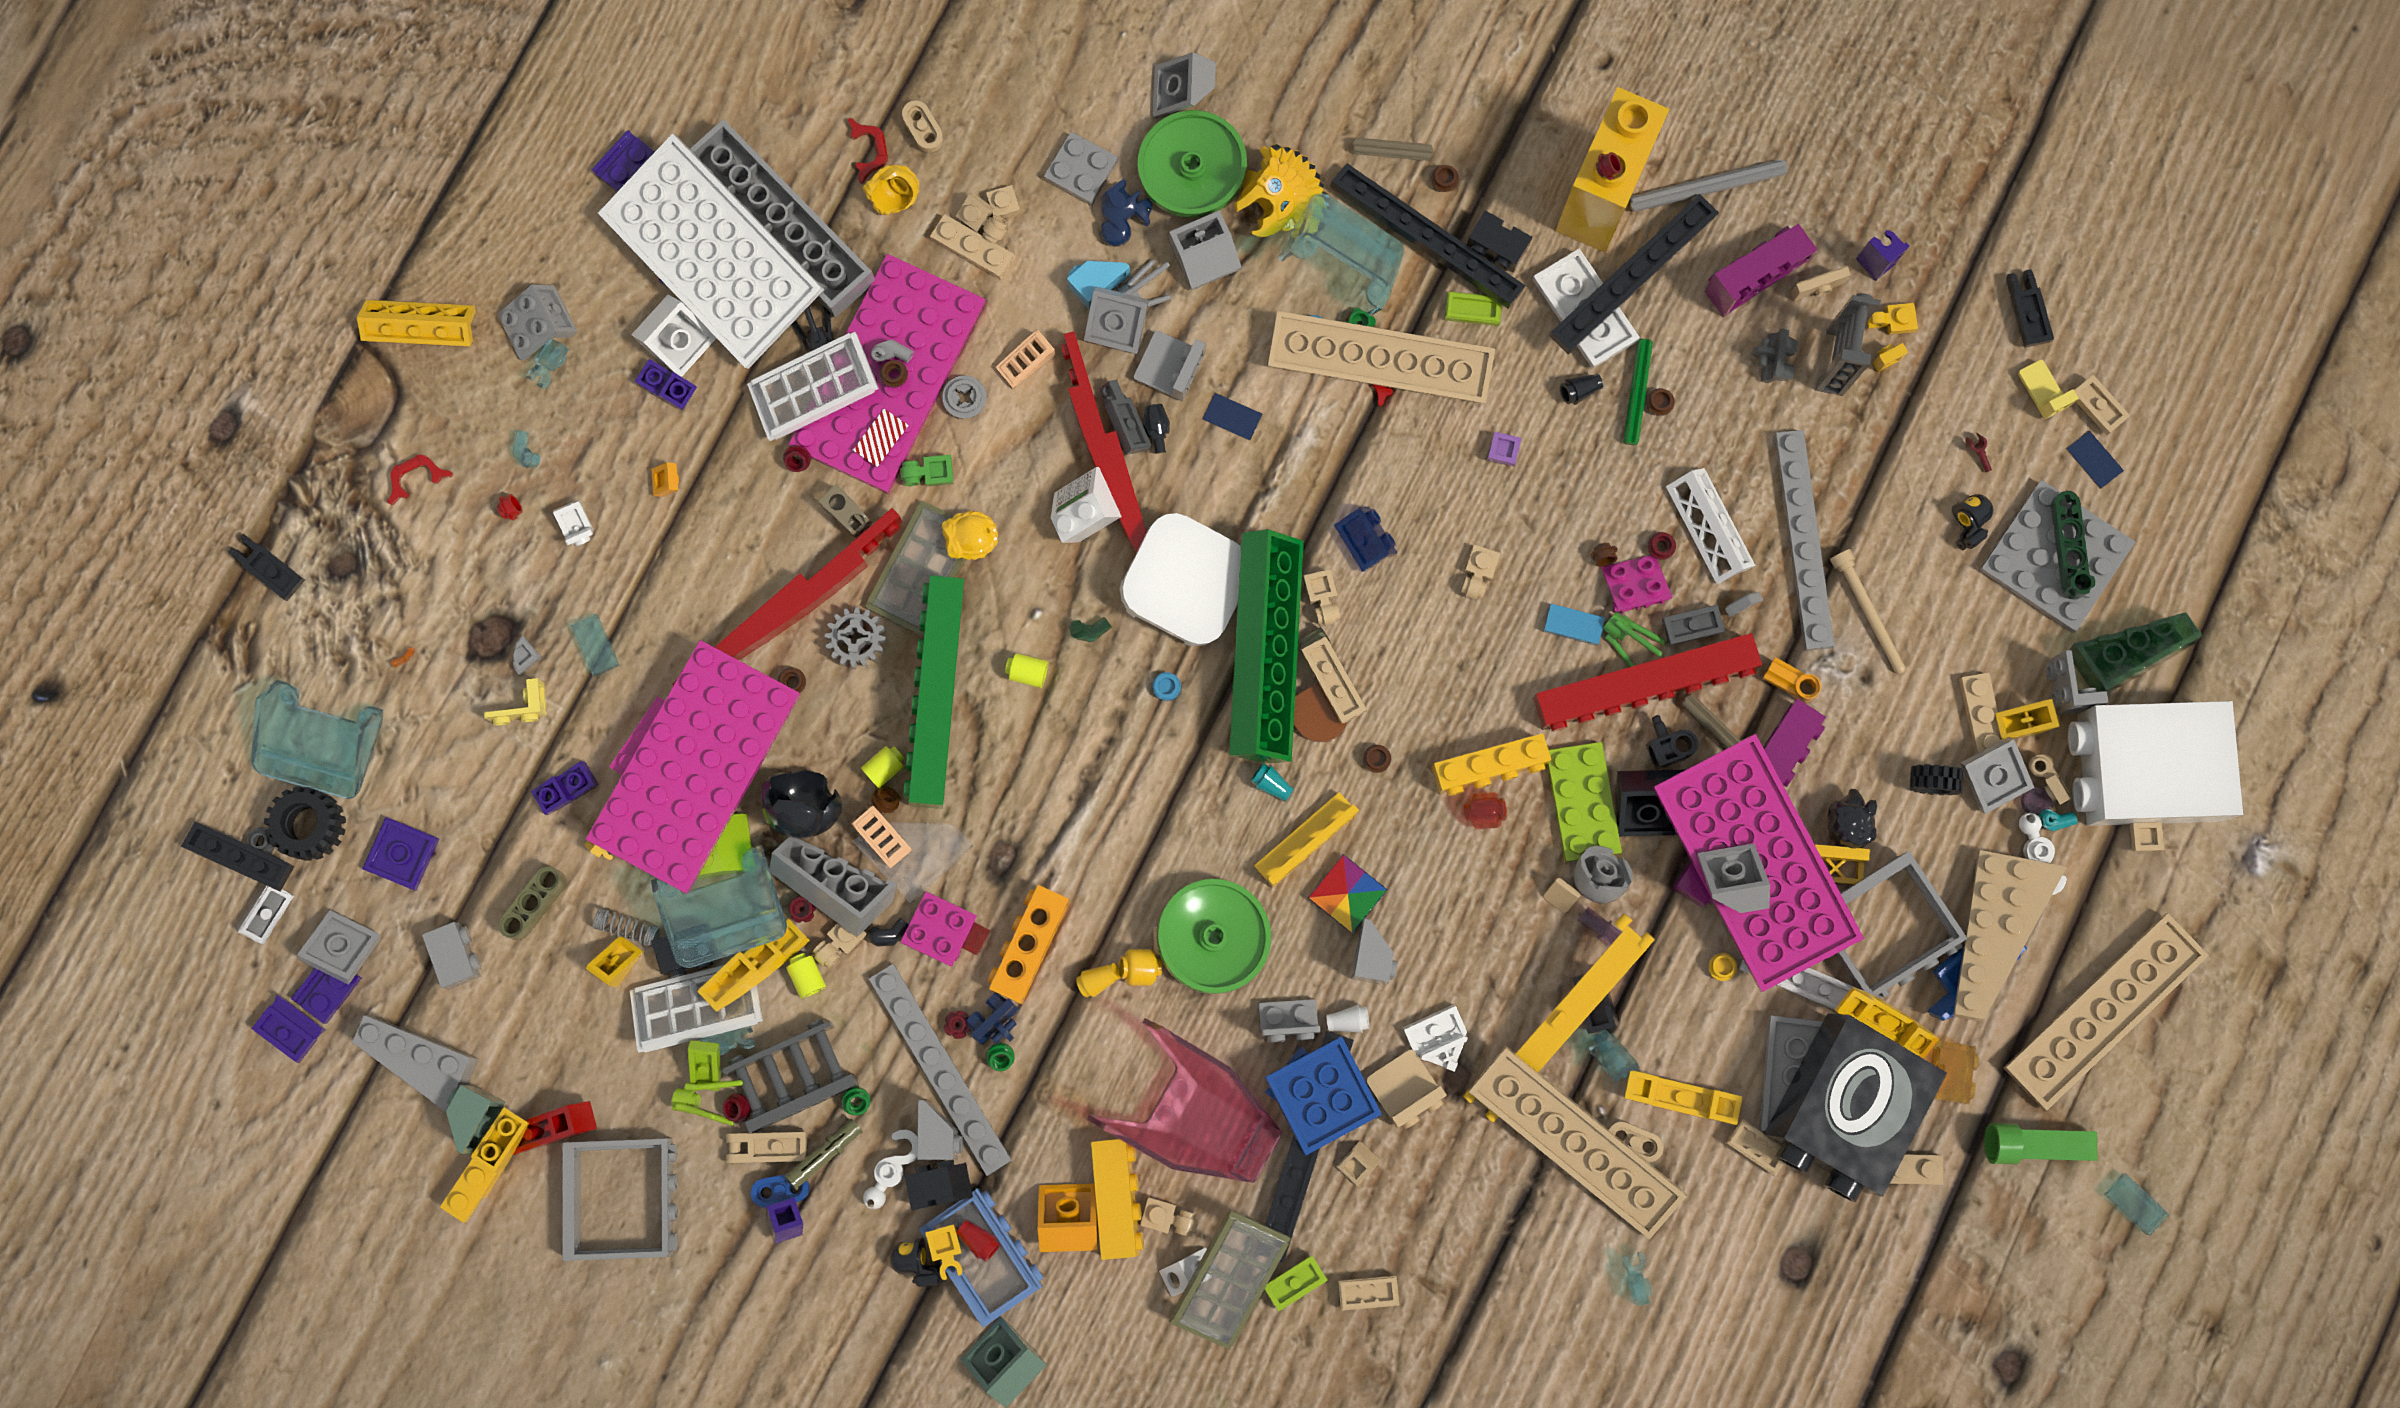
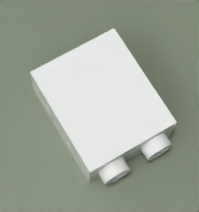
M2233 701L2098 705L2077 714L2078 721L2070 723L2068 728V746L2073 756L2081 755L2083 778H2076L2074 780L2072 797L2076 811L2086 812L2087 826L2130 825L2131 823L2162 822V824L2222 822L2243 815Z

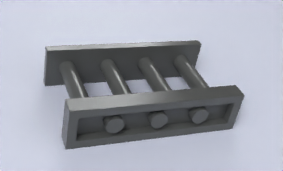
M1864 293L1852 295L1828 326L1826 334L1836 336L1833 357L1829 367L1817 380L1816 391L1843 396L1870 365L1871 354L1863 353L1861 349L1865 323L1878 309L1881 300L1873 299V296Z
M823 1019L817 1020L807 1025L808 1031L748 1058L740 1055L728 1061L729 1066L722 1070L726 1075L736 1073L738 1080L743 1081L741 1087L752 1111L750 1114L752 1119L745 1122L749 1133L760 1131L844 1093L850 1088L859 1086L855 1075L850 1074L847 1076L846 1072H842L827 1037L826 1031L835 1028L833 1022H824ZM813 1037L817 1040L832 1076L830 1078L831 1083L822 1088L820 1084H816L799 1043ZM789 1049L805 1086V1090H803L805 1095L795 1100L793 1095L789 1096L773 1058V1055ZM759 1061L763 1062L779 1100L777 1102L778 1107L771 1111H767V1108L762 1107L746 1067Z

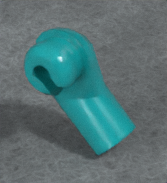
M2046 809L2039 814L2042 826L2052 832L2078 823L2076 814L2073 811L2059 815L2053 810Z

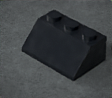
M1684 770L1617 771L1615 798L1619 837L1677 835L1652 787Z

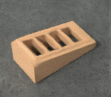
M1036 330L995 368L1014 389L1056 355L1055 350L1040 331ZM1038 344L1044 352L1039 354L1034 345ZM1029 351L1035 360L1031 362L1025 355V352ZM1020 358L1027 367L1023 370L1016 362V359ZM1010 364L1018 372V376L1014 377L1007 367Z
M874 806L870 807L852 823L853 827L890 869L912 851ZM876 817L878 821L865 831L863 827ZM884 826L886 830L873 840L870 836ZM891 834L894 838L881 849L878 845ZM899 843L902 847L892 856L888 857L886 853Z

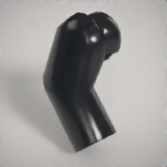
M900 917L891 929L872 927L869 929L867 937L877 947L893 946L905 934L909 924Z

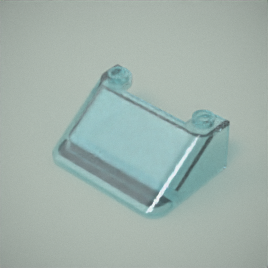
M1315 195L1306 206L1278 259L1284 261L1291 255L1299 259H1307L1316 252L1318 246L1371 279L1366 289V298L1370 303L1366 312L1371 316L1381 311L1390 296L1404 256L1402 243L1329 195Z
M280 680L273 682L255 701L251 758L253 768L259 774L303 787H310L345 799L354 798L361 790L380 732L384 710L372 706L365 707L359 712L357 722L298 706L300 693L296 687Z
M762 845L747 850L743 855L742 865L745 871L744 874L691 890L688 894L681 893L677 888L658 878L651 880L652 892L675 961L680 966L692 968L738 953L739 951L741 952L778 940L785 934L787 923Z

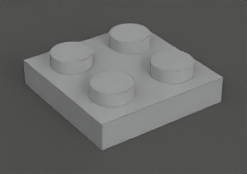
M1070 132L1045 173L1044 180L1092 206L1118 163V157L1081 136Z
M1096 286L1093 291L1084 341L1137 354L1149 300Z
M2007 737L1960 763L1977 805L1984 814L2034 788L2017 744L2011 737Z
M329 910L299 951L297 957L299 961L349 985L381 940L380 934Z

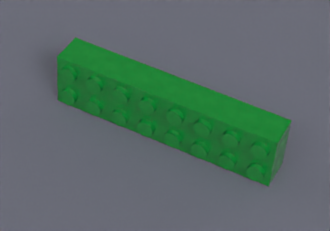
M1269 529L1242 533L1229 755L1261 763L1292 762L1304 541Z
M930 575L929 583L924 582L922 603L927 604V611L921 610L920 631H924L925 634L924 639L918 638L917 659H922V665L915 669L914 687H919V695H913L912 715H917L916 723H910L909 743H914V750L907 753L906 771H911V780H905L903 796L904 799H909V806L943 809L964 578Z

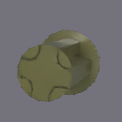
M1320 626V628L1298 641V645L1303 649L1324 637L1328 641L1330 640Z

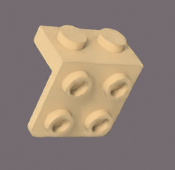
M1414 1050L1406 1051L1368 1076L1366 1080L1396 1128L1402 1125L1405 1129L1411 1127L1420 1120L1417 1116L1426 1109L1429 1113L1435 1111L1444 1104L1441 1099L1447 1096L1442 1087L1437 1086Z

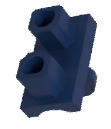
M995 992L986 1001V1004L994 1012L990 1017L985 1020L976 1011L966 1019L968 1026L973 1032L971 1035L981 1045L990 1038L996 1044L1004 1036L1010 1042L1014 1039L1010 1031L1017 1023L1012 1017L1020 1009L1009 998L1006 1000Z

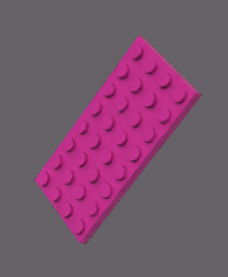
M887 254L875 276V281L871 284L846 334L857 333L879 389L796 430L788 446H803L809 451L812 459L889 494L900 473L902 463L906 461L986 304V300ZM895 340L913 350L914 354L909 363L897 357L886 361H875L871 356V350L879 343ZM846 348L837 351L832 359L836 372L852 365ZM890 360L902 362L908 370L907 381L898 388L886 386L880 377L882 366ZM827 369V371H826V373H825V375H824L823 378H825V377H827V376L830 375L828 369ZM854 370L838 377L845 394L860 387ZM892 371L889 377L895 379L899 376V372ZM833 380L817 388L823 404L839 397ZM814 397L806 412L817 408ZM886 409L909 426L879 466L876 467L853 451V449L882 410Z
M700 640L586 840L688 894L801 694Z
M1756 734L1652 787L1760 992L1768 990L1864 939ZM1754 843L1770 883L1769 908L1739 913L1713 899L1697 853Z

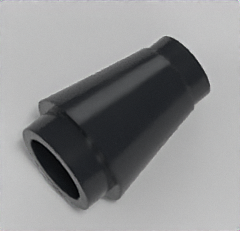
M1597 373L1568 378L1560 385V393L1564 402L1577 405L1598 390L1603 389L1602 378Z

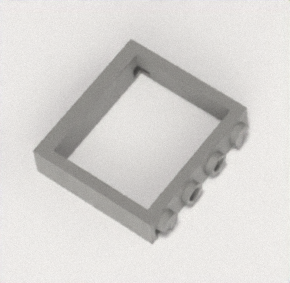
M1910 851L1904 852L1841 892L1845 903L1848 904L1905 868L1950 936L1871 987L1868 986L1845 949L1836 953L1835 955L1856 987L1880 999L1889 995L1890 991L1888 988L1896 983L1901 987L1913 980L1915 977L1912 973L1920 968L1927 971L1939 963L1937 958L1942 954L1947 953L1950 956L1963 947L1961 943L1968 939Z
M673 1139L563 1142L562 1261L673 1256V1250L678 1248V1235L676 1232L673 1233V1221H676L678 1217L677 1203H673V1191H677L678 1186L677 1174H673V1162L677 1161V1145L673 1144ZM661 1148L662 1247L581 1250V1151Z

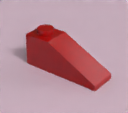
M591 1102L566 1105L525 1120L529 1124L513 1155L597 1129Z

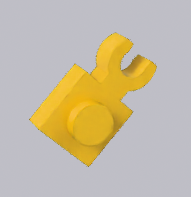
M954 1224L925 1232L932 1261L941 1260L942 1262L939 1270L941 1279H947L945 1270L949 1266H953L956 1269L958 1276L962 1275L961 1265L954 1260L955 1255L961 1254Z

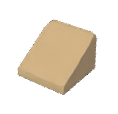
M1557 878L1545 892L1543 898L1563 913H1566L1581 895L1580 892L1561 878Z
M1359 1141L1336 1167L1358 1186L1375 1169L1380 1159Z

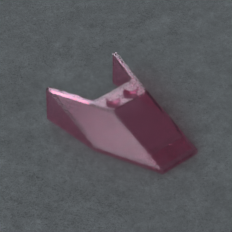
M1144 1018L1142 1024L1175 1064L1174 1074L1146 1121L1140 1123L1090 1114L1087 1120L1172 1170L1255 1183L1283 1133L1231 1067L1163 1026Z

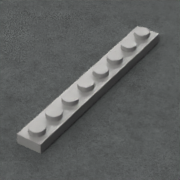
M1804 430L1776 432L1774 435L1804 651L1830 649L1834 647V639Z
M892 964L869 978L986 1176L1011 1162L1012 1159L896 966Z

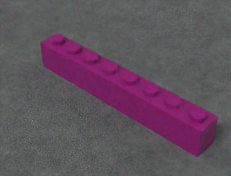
M1798 698L1790 704L1763 746L1785 787L1790 784L1796 774L1792 771L1796 763L1802 764L1808 756L1810 749L1807 746L1811 740L1814 739L1816 741L1825 729L1822 723L1826 716ZM1690 860L1672 889L1699 907H1703L1707 903L1712 905L1713 901Z

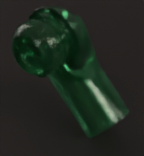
M1102 617L1093 625L1081 623L1080 620H1074L1069 625L1071 636L1076 640L1094 642L1112 628L1105 617Z

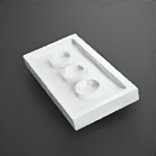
M1580 248L1536 274L1532 279L1560 322L1603 284ZM1619 307L1577 347L1591 368L1594 369L1638 342L1640 337Z

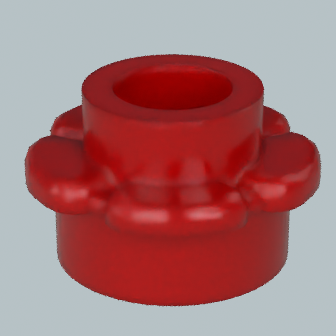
M512 494L506 497H499L500 502L497 505V509L504 519L509 518L512 521L517 519V516L523 512L517 498Z

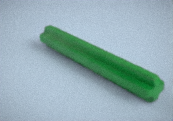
M1642 338L1637 342L1623 439L1624 444L1637 445L1640 438L1653 341L1650 339Z

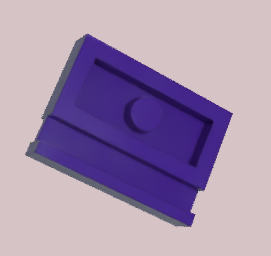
M627 130L594 166L592 171L618 192L655 151Z
M315 968L291 1000L297 1002L320 1022L327 1024L362 977L356 973L348 985Z
M277 995L276 1000L271 1006L269 1005L251 1029L293 1061L300 1063L316 1043L320 1034L326 1029L284 997Z

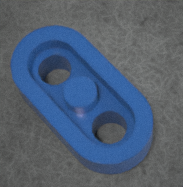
M785 1175L763 1178L753 1184L751 1198L757 1206L763 1208L794 1197L796 1202H800L808 1196L810 1183L808 1180L800 1186V1191L793 1193L791 1185L784 1177ZM765 1187H769L772 1191V1195L769 1198H765L762 1195Z

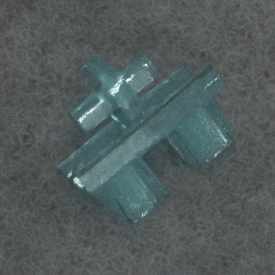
M1603 1030L1592 1037L1594 1045L1589 1047V1051L1615 1083L1621 1078L1627 1077L1629 1071H1635L1640 1068L1637 1061L1613 1033L1610 1034L1607 1030Z

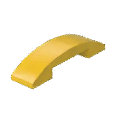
M1855 987L1849 990L1835 1008L1837 1013L1851 1015L1923 1059L1940 1040L1935 1034L1899 1009Z
M1629 1070L1624 1099L1733 1125L1738 1123L1743 1096L1697 1087Z

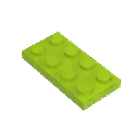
M1602 742L1549 750L1551 761L1547 766L1565 863L1578 861L1581 854L1587 848L1593 846L1610 848L1614 851L1612 855L1621 854L1622 849Z

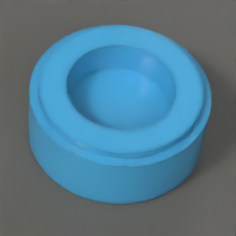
M1164 672L1154 679L1153 692L1158 699L1168 702L1176 699L1180 694L1181 683L1176 675Z

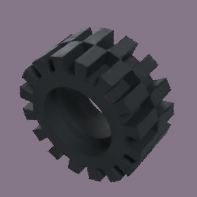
M1913 765L1911 767L1909 789L1913 792L1928 793L1929 795L1962 794L1964 770L1946 765Z

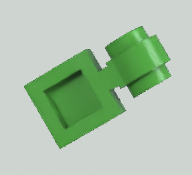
M951 455L923 457L924 467L919 466L918 461H906L902 463V468H900V480L903 481L904 486L920 485V480L925 477L926 487L954 484Z

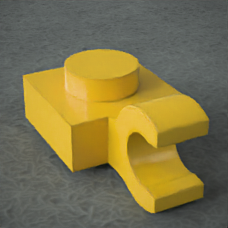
M1914 303L1887 305L1884 308L1885 312H1874L1867 321L1868 329L1887 327L1888 335L1913 333L1918 330Z

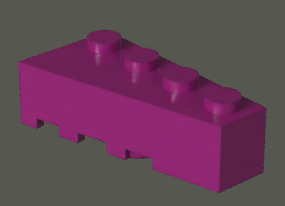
M1799 223L1792 228L1786 226L1777 232L1772 240L1768 242L1763 241L1752 252L1737 258L1730 265L1712 275L1708 279L1709 284L1704 292L1721 315L1725 317L1812 259L1818 249Z

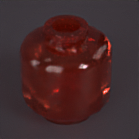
M1497 792L1472 794L1469 804H1464L1465 820L1471 821L1472 826L1476 830L1500 827L1502 821L1507 819L1505 799L1500 798Z

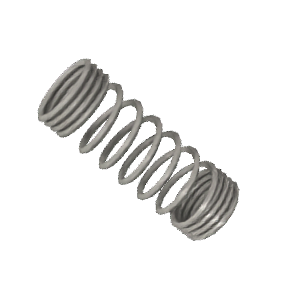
M600 908L597 911L593 921V928L596 930H603V932L610 930L611 935L617 932L618 937L624 935L626 940L631 937L633 942L639 939L640 944L651 948L653 947L651 941L658 939L660 933L659 926L651 924L645 933L644 941L641 942V935L646 925L643 922L639 936L634 940V932L638 925L637 919L632 933L629 937H626V932L631 922V917H629L625 930L619 935V928L624 918L623 915L619 919L616 930L612 933L616 912L613 913L610 926L604 930L610 916V911L604 908Z

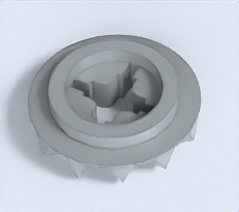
M964 375L955 377L947 383L943 390L942 400L944 407L950 415L962 420L964 418L973 419L975 415L982 412L987 402V396L983 384L978 379ZM971 391L969 397L973 404L963 402L959 405L960 397L957 392L965 395Z

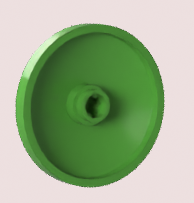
M1187 110L1163 118L1150 129L1139 150L1138 172L1144 191L1159 208L1180 217H1203L1223 209L1238 195L1246 178L1247 155L1239 133L1225 119L1206 111Z
M1205 879L1185 886L1168 901L1160 915L1157 926V946L1165 967L1178 982L1200 993L1223 994L1246 985L1261 971L1270 951L1271 927L1263 906L1247 889L1228 880Z

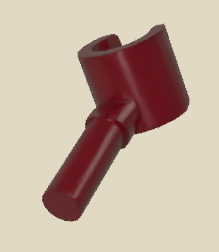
M1976 433L1979 440L1974 445L1973 441L1967 437L1965 440L1966 445L1977 453L1985 472L1991 471L1992 468L1984 450L1987 447L1986 438Z

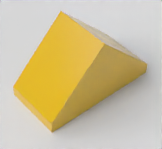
M2053 699L1995 713L2002 740L2007 737L2015 739L2037 735L2060 727Z
M621 936L586 966V969L608 986L617 988L641 957L643 951Z

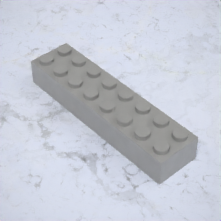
M724 119L690 148L698 159L824 288L816 299L835 318L870 288L871 284L875 281L872 271Z

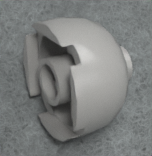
M1602 846L1587 848L1579 857L1573 871L1574 884L1578 891L1585 898L1595 903L1614 902L1627 891L1633 880L1632 869L1623 857L1619 860L1612 855L1614 851L1610 848Z

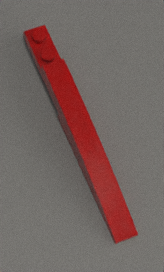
M1075 332L1065 333V343L1060 345L1064 359H1070L1073 369L1068 370L1072 385H1078L1068 388L1077 421L1094 467H1099L1122 516L1118 521L1136 554L1147 531L1116 431L1105 434Z
M891 508L808 581L799 573L714 648L740 660L804 618L868 567L862 557L865 554L869 556L879 548L880 545L878 543L886 536L890 538L901 528L900 524L902 523L900 515Z

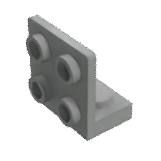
M532 284L498 313V317L520 360L528 359L551 338H571L578 332L554 285Z
M1155 331L1134 374V380L1184 401L1206 353V343L1195 339L1193 345H1190L1160 331Z
M2065 650L2049 660L2046 673L2048 679L2052 681L2053 691L2051 692L2050 699H2053L2057 715L2081 713L2094 706L2108 703L2107 691L2096 692V688L2078 690L2071 650Z
M1316 999L1259 1003L1261 1038H1267V1043L1285 1042V1036H1296V1041L1315 1039L1314 1034L1320 1033Z

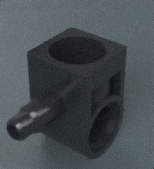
M1660 715L1652 717L1653 727L1658 738L1649 741L1646 747L1655 770L1685 761L1697 751L1699 745L1698 738L1693 732L1684 729L1668 734ZM1677 739H1683L1687 742V752H1681L1677 749L1675 744Z

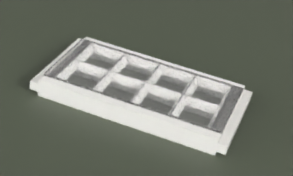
M856 332L848 333L751 380L747 384L769 441L777 440L879 389Z
M724 965L630 990L638 1053H646L689 1042L690 1040H697L758 1024L763 1019L757 985L717 1012L697 991Z

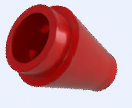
M968 1220L956 1232L977 1260L982 1259L984 1262H987L1000 1247V1243L996 1240L997 1237Z

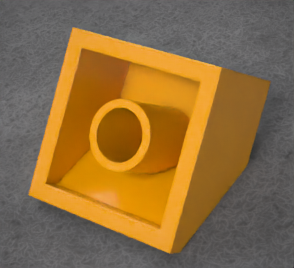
M1095 1183L1039 1185V1252L1098 1250Z

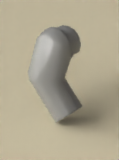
M895 340L879 343L871 350V356L875 361H886L897 357L909 363L914 354L913 350Z

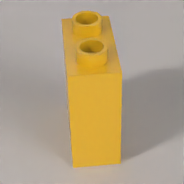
M1617 87L1573 184L1555 230L1556 232L1606 252L1670 110L1669 108ZM1613 152L1621 162L1622 171L1614 176V180H1608L1606 177L1602 178L1597 172L1596 162H1598V156L1601 153L1608 154Z

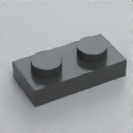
M1718 605L1662 619L1669 646L1725 632Z

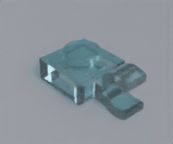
M550 339L534 361L537 363L528 371L526 378L534 381L538 375H541V380L537 386L542 389L547 388L551 380L550 370L554 372L556 368L564 363L569 348L556 340Z
M751 1026L701 1038V1042L718 1043L720 1055L727 1053L729 1049L737 1048L736 1045L744 1049H750L755 1046L752 1038L743 1040L745 1034L753 1032Z
M1637 1252L1639 1262L1636 1265L1630 1264L1627 1255L1622 1256V1263L1628 1273L1627 1278L1634 1305L1641 1306L1650 1304L1648 1296H1652V1288L1649 1279H1644L1643 1274H1641V1270L1646 1264V1257L1643 1252Z

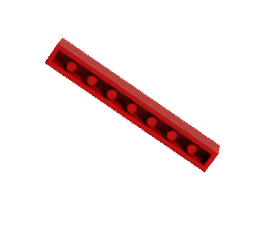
M1750 633L1536 693L1533 699L1542 729L1551 728V731L1554 732L1567 728V723L1577 720L1578 724H1583L1595 720L1594 715L1605 713V717L1621 713V708L1629 705L1632 706V709L1644 707L1649 704L1648 700L1658 698L1659 702L1676 697L1675 693L1685 690L1686 694L1702 690L1701 685L1711 682L1713 687L1728 683V678L1739 675L1740 679L1751 677L1756 674L1755 670L1762 666V662L1753 634Z

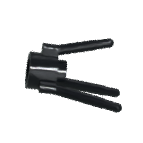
M809 306L804 310L810 330L807 332L808 337H806L796 320L792 323L806 351L810 350L811 352L834 340L830 312L825 307V331H823L822 327L816 328Z

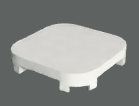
M1174 513L1158 518L1147 530L1124 579L1121 581L1119 591L1121 593V601L1127 609L1126 612L1134 618L1138 617L1184 641V644L1192 647L1207 645L1216 640L1225 630L1238 603L1241 546L1187 516Z

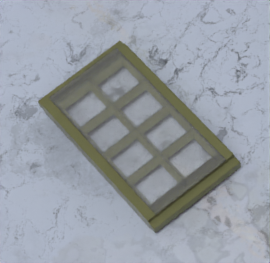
M921 500L865 605L866 609L924 637L925 632L920 631L921 610L927 611V604L922 603L924 582L929 583L930 575L957 578L966 561L964 558H951L948 556L945 547L946 540L942 533V523L952 518L953 515Z
M1230 1209L1222 1220L1174 1308L1169 1320L1170 1324L1230 1350L1287 1249L1288 1242L1291 1239L1290 1236Z

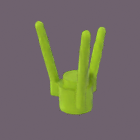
M731 1080L702 1084L686 1083L684 1089L677 1088L674 1091L671 1102L672 1110L696 1114L733 1126L735 1122L729 1121L723 1116L699 1109L701 1096L696 1094V1091L741 1086L743 1081Z

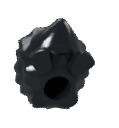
M1851 788L1842 800L1835 801L1830 805L1827 814L1829 820L1827 827L1829 836L1834 840L1835 845L1852 849L1864 848L1876 839L1877 832L1874 817L1877 810L1876 800H1869L1865 804L1860 792L1857 789Z

